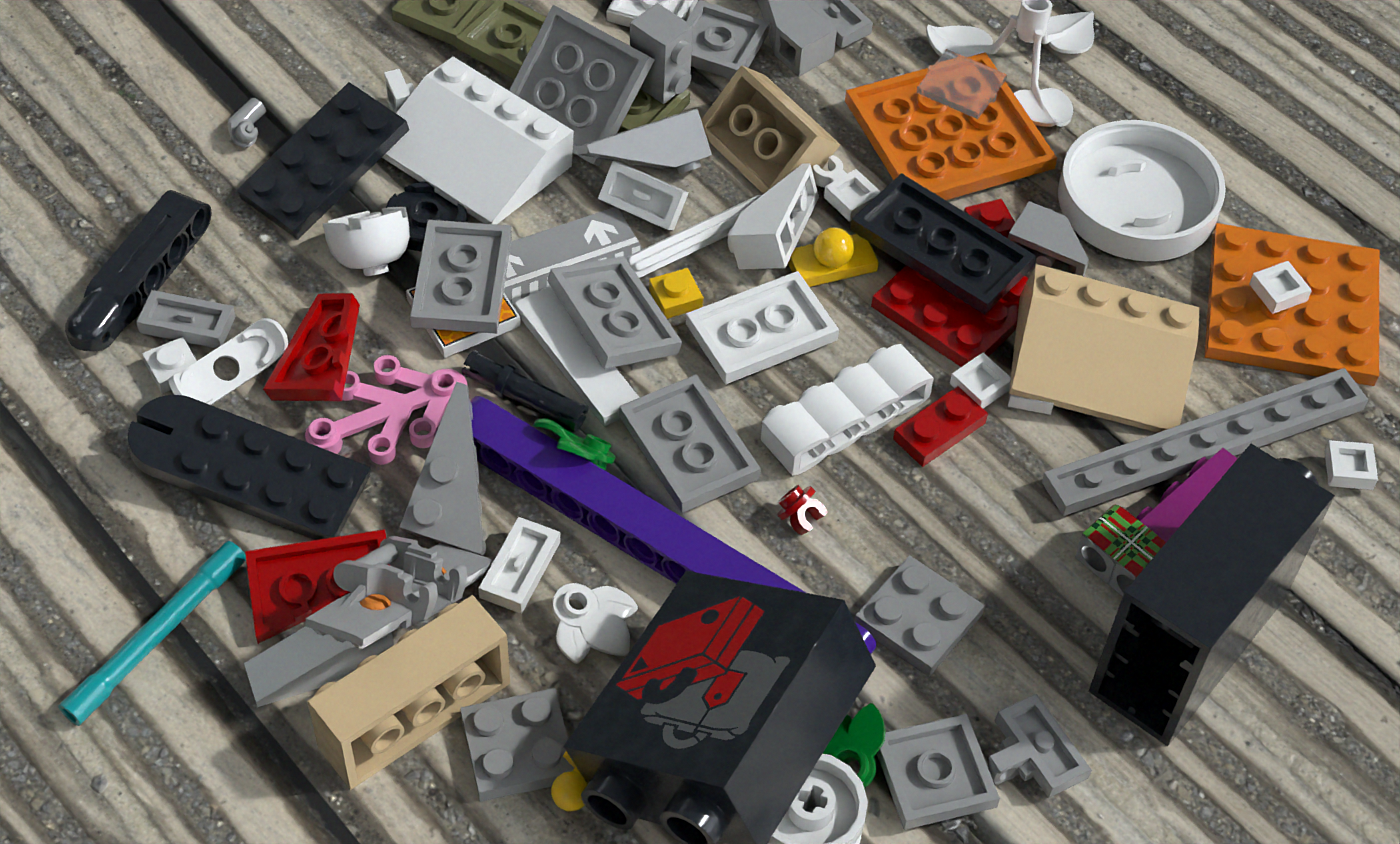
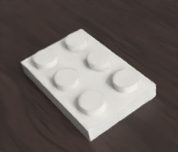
M798 271L686 313L687 327L725 385L838 340L839 335L838 327Z

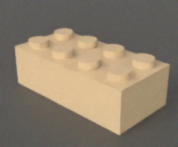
M471 595L459 604L453 603L448 605L439 613L437 618L420 629H412L406 632L395 645L381 654L367 657L357 666L356 670L339 681L323 685L315 693L314 697L308 700L317 746L350 790L460 718V707L480 704L510 684L507 634L477 599Z

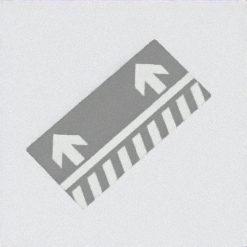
M613 207L511 241L504 293L511 304L515 305L516 301L550 286L547 280L552 268L624 256L627 260L629 255L643 248L618 207Z

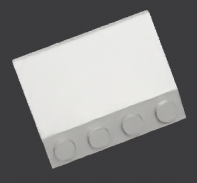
M451 57L427 74L396 114L407 121L410 130L382 157L419 182H427L435 187L434 191L456 206L459 203L467 210V213L484 224L497 225L572 167L574 131L455 57Z

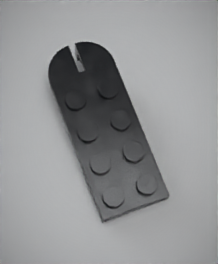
M165 395L149 401L137 412V422L132 421L128 430L130 457L134 464L144 473L314 540L339 537L370 477L371 467L184 395Z

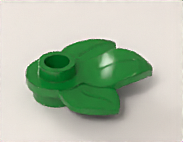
M543 418L534 422L533 426L547 428L561 437L557 448L580 455L603 470L606 469L608 463H614L616 456L609 451L611 448L609 442L591 434H587L584 439L563 429L559 424L550 419Z
M870 703L858 711L853 719L847 714L823 754L832 755L845 764L851 761H858L860 769L856 775L862 781L864 789L872 782L875 776L876 763L874 756L885 742L886 730L884 720L878 708L873 703Z

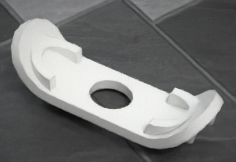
M262 318L200 360L169 378L170 388L174 395L188 396L212 405L278 361L288 347L287 334L278 322L270 318ZM227 357L234 360L239 369L237 377L229 381L218 378L213 370L214 362L217 359Z

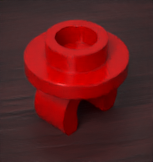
M796 485L778 501L782 509L778 512L777 516L781 520H785L790 516L792 528L800 535L809 532L813 528L805 518V511L809 512L815 520L827 514L825 506L820 501L810 499L816 492L812 486L802 490L799 485Z

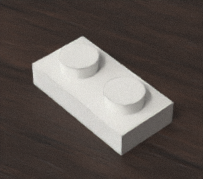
M612 161L598 199L662 228L674 230L689 192L621 162Z
M518 517L479 586V598L522 614L561 542L560 532Z

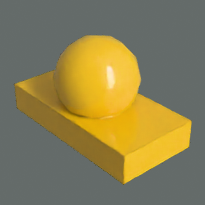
M833 227L821 231L814 244L796 247L788 261L792 273L798 271L809 287L877 272L879 264L869 241L857 234L849 235L847 231Z

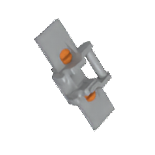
M390 536L384 539L376 550L355 561H343L334 568L333 574L336 584L350 593L307 617L305 626L312 628L319 635L329 634L336 641L342 643L349 641L356 648L364 649L399 627L406 629L411 625L425 621L448 605L461 599L465 587L482 578L484 573L491 567L493 560L443 543L426 549L419 546L417 540Z

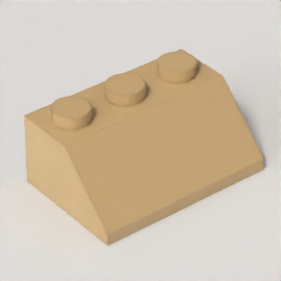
M743 65L740 66L701 119L707 140L763 194L801 164L810 163L812 169L817 164L823 169L829 157L841 145L766 75Z

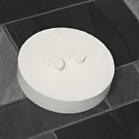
M1121 120L1096 126L1082 134L1071 145L1066 154L1059 180L1058 200L1064 216H1067L1072 228L1093 246L1125 259L1162 261L1186 255L1201 246L1209 238L1217 223L1224 202L1226 188L1222 170L1216 159L1201 143L1191 136L1156 122Z

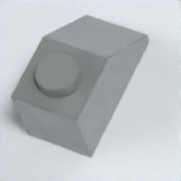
M1029 201L1009 232L1008 239L1036 255L1034 266L1030 272L1038 264L1084 277L1089 259L1067 216Z

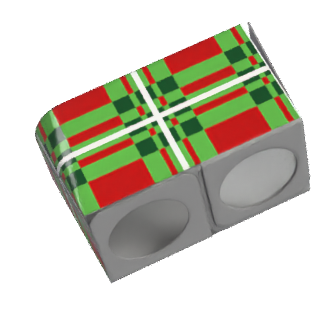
M1114 504L1082 533L1075 558L1123 596L1125 590L1166 542L1123 507Z

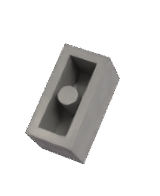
M656 3L630 22V46L655 59L640 89L664 104L676 94L683 93L690 84L693 25L659 3Z

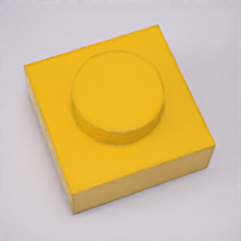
M688 268L649 278V291L667 319L703 307L704 297Z

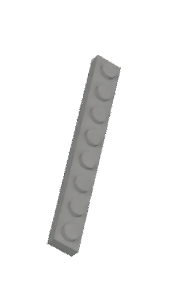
M1343 368L1046 471L1043 475L1042 484L1062 516H1066L1190 472L1202 457L1205 456L1210 459L1221 448L1226 449L1235 456L1243 453L1251 443L1261 447L1364 410L1369 399L1347 370Z

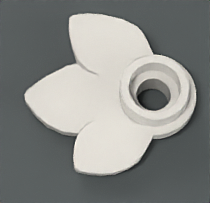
M579 583L563 585L557 590L552 599V612L559 623L556 633V642L559 649L575 664H579L586 657L590 648L611 655L625 656L630 648V634L624 620L631 617L638 610V606L627 593L611 586H602L591 590ZM569 600H578L582 603L584 609L576 610L572 608Z

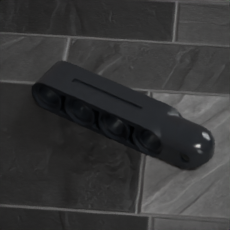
M168 190L161 196L93 277L86 288L83 300L69 315L65 324V332L71 346L82 351L93 352L110 347L123 329L142 311L151 291H158L203 236L212 216V209L209 204L173 190ZM106 333L105 339L102 341V337Z

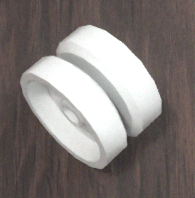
M822 754L767 844H860L868 801L863 783L852 768L832 755Z

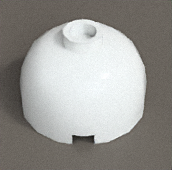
M406 207L383 208V215H381V212L370 213L365 211L329 220L328 223H323L326 242L331 254L340 264L347 268L363 269L364 276L388 272V263L399 259L407 249L410 233Z

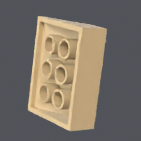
M1036 264L1020 294L1009 394L1027 399L1054 403V406L1157 433L1179 426L1198 342L1200 307Z

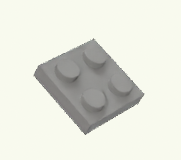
M699 0L686 21L693 25L691 66L731 79L741 65L749 68L769 34L770 22Z
M909 555L855 615L854 621L868 630L876 641L930 677L981 618L985 605Z
M555 688L460 707L480 802L552 787L554 780L560 774L573 771L574 767L563 757L566 752L563 746L567 742L568 737Z
M967 714L886 732L885 742L877 752V756L904 830L998 807L1000 797Z

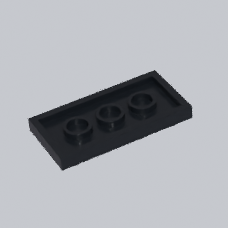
M348 82L237 189V192L243 201L298 240L410 130L407 121Z
M902 173L851 220V231L984 315L1033 268L1036 255Z

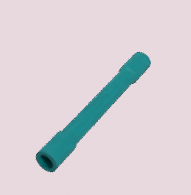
M226 541L199 567L196 575L99 670L89 675L58 705L62 714L73 724L80 726L110 696L112 690L213 590L218 589L246 561V555L241 548L231 541Z

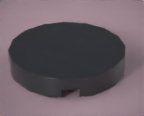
M427 182L413 183L404 187L405 191L398 196L395 193L389 198L386 208L406 207L410 233L407 249L422 252L428 220L467 222V210L459 203L456 206L434 191L435 187Z

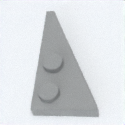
M456 382L399 528L403 532L485 557L486 544L483 541L481 514L483 513L478 491L477 453L473 441L471 421L473 420L472 403L469 400L468 386Z

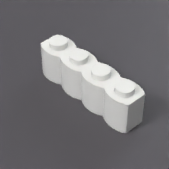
M902 344L893 345L889 348H880L870 356L867 363L842 369L835 376L833 382L808 388L800 396L798 402H792L785 406L778 405L772 408L762 421L761 441L792 476L801 474L817 465L827 455L844 450L861 436L873 433L888 424L896 416L903 415L917 408L930 397L934 378Z

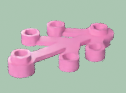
M381 356L374 362L375 378L380 384L392 385L398 383L417 390L402 394L360 382L359 376L355 372L347 371L345 384L349 383L353 384V386L344 388L342 400L350 401L354 399L376 406L335 422L328 418L314 420L306 429V442L338 454L342 448V438L386 421L381 434H377L369 440L368 451L369 457L374 463L380 465L388 464L396 456L395 446L412 411L427 405L423 418L415 419L410 424L409 433L411 443L414 446L428 448L433 443L437 427L444 415L456 382L467 385V381L456 370L441 369L429 375L400 367L399 360L394 356ZM385 368L394 369L391 372H382ZM422 430H426V431H429V432H430V433H428L427 435H418V434H417L419 431H422ZM382 446L389 448L384 452L376 451L377 448Z

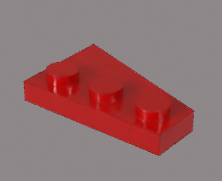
M353 293L317 294L263 388L271 401H342L360 304Z
M385 529L245 551L257 643L259 644L306 621V618L350 593L336 584L333 574L334 568L343 561H355L379 548L380 543L386 539Z

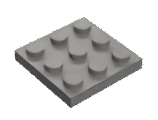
M552 5L509 91L574 131L572 153L578 155L576 147L617 134L655 59L569 12ZM578 155L596 166H600L603 159Z

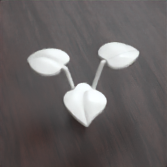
M1022 0L1018 16H1010L1009 24L994 44L988 33L976 27L960 25L935 27L927 25V37L932 48L940 57L948 62L984 52L987 55L995 54L1012 30L1016 28L1018 37L1021 40L1034 43L1031 90H1019L1014 95L1035 125L1047 127L1057 125L1062 127L1070 123L1073 115V105L1068 96L1055 88L1039 89L1041 43H1049L1052 49L1061 53L1078 54L1088 51L1094 41L1093 11L1050 17L1052 10L1050 0Z

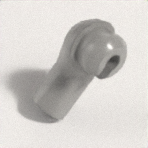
M251 98L228 119L227 125L231 140L240 147H250L256 142L258 130L257 127L254 128L253 124L266 112L264 105L258 99Z

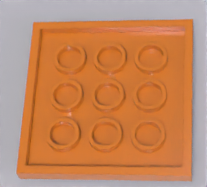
M986 52L846 90L845 102L892 179H896L902 173L944 200L1055 169L1057 156Z
M1216 223L1212 233L1204 358L1316 377L1345 368L1356 383L1375 386L1379 377L1380 250ZM1289 261L1311 288L1312 292L1308 301L1272 314L1249 283L1253 273Z

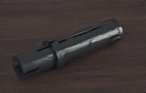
M476 350L472 351L464 362V365L470 368H462L463 376L493 389L494 395L502 399L504 397L512 398L570 427L574 431L579 430L586 419V416L581 414L588 413V405L581 404L520 374L518 367L512 364L504 366L481 355Z

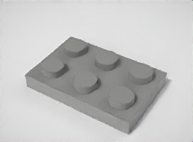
M428 220L410 315L411 328L497 334L512 240V228L510 225Z
M624 256L550 269L547 282L604 369L679 353L682 340Z
M697 374L619 406L620 419L681 513L760 479V466Z

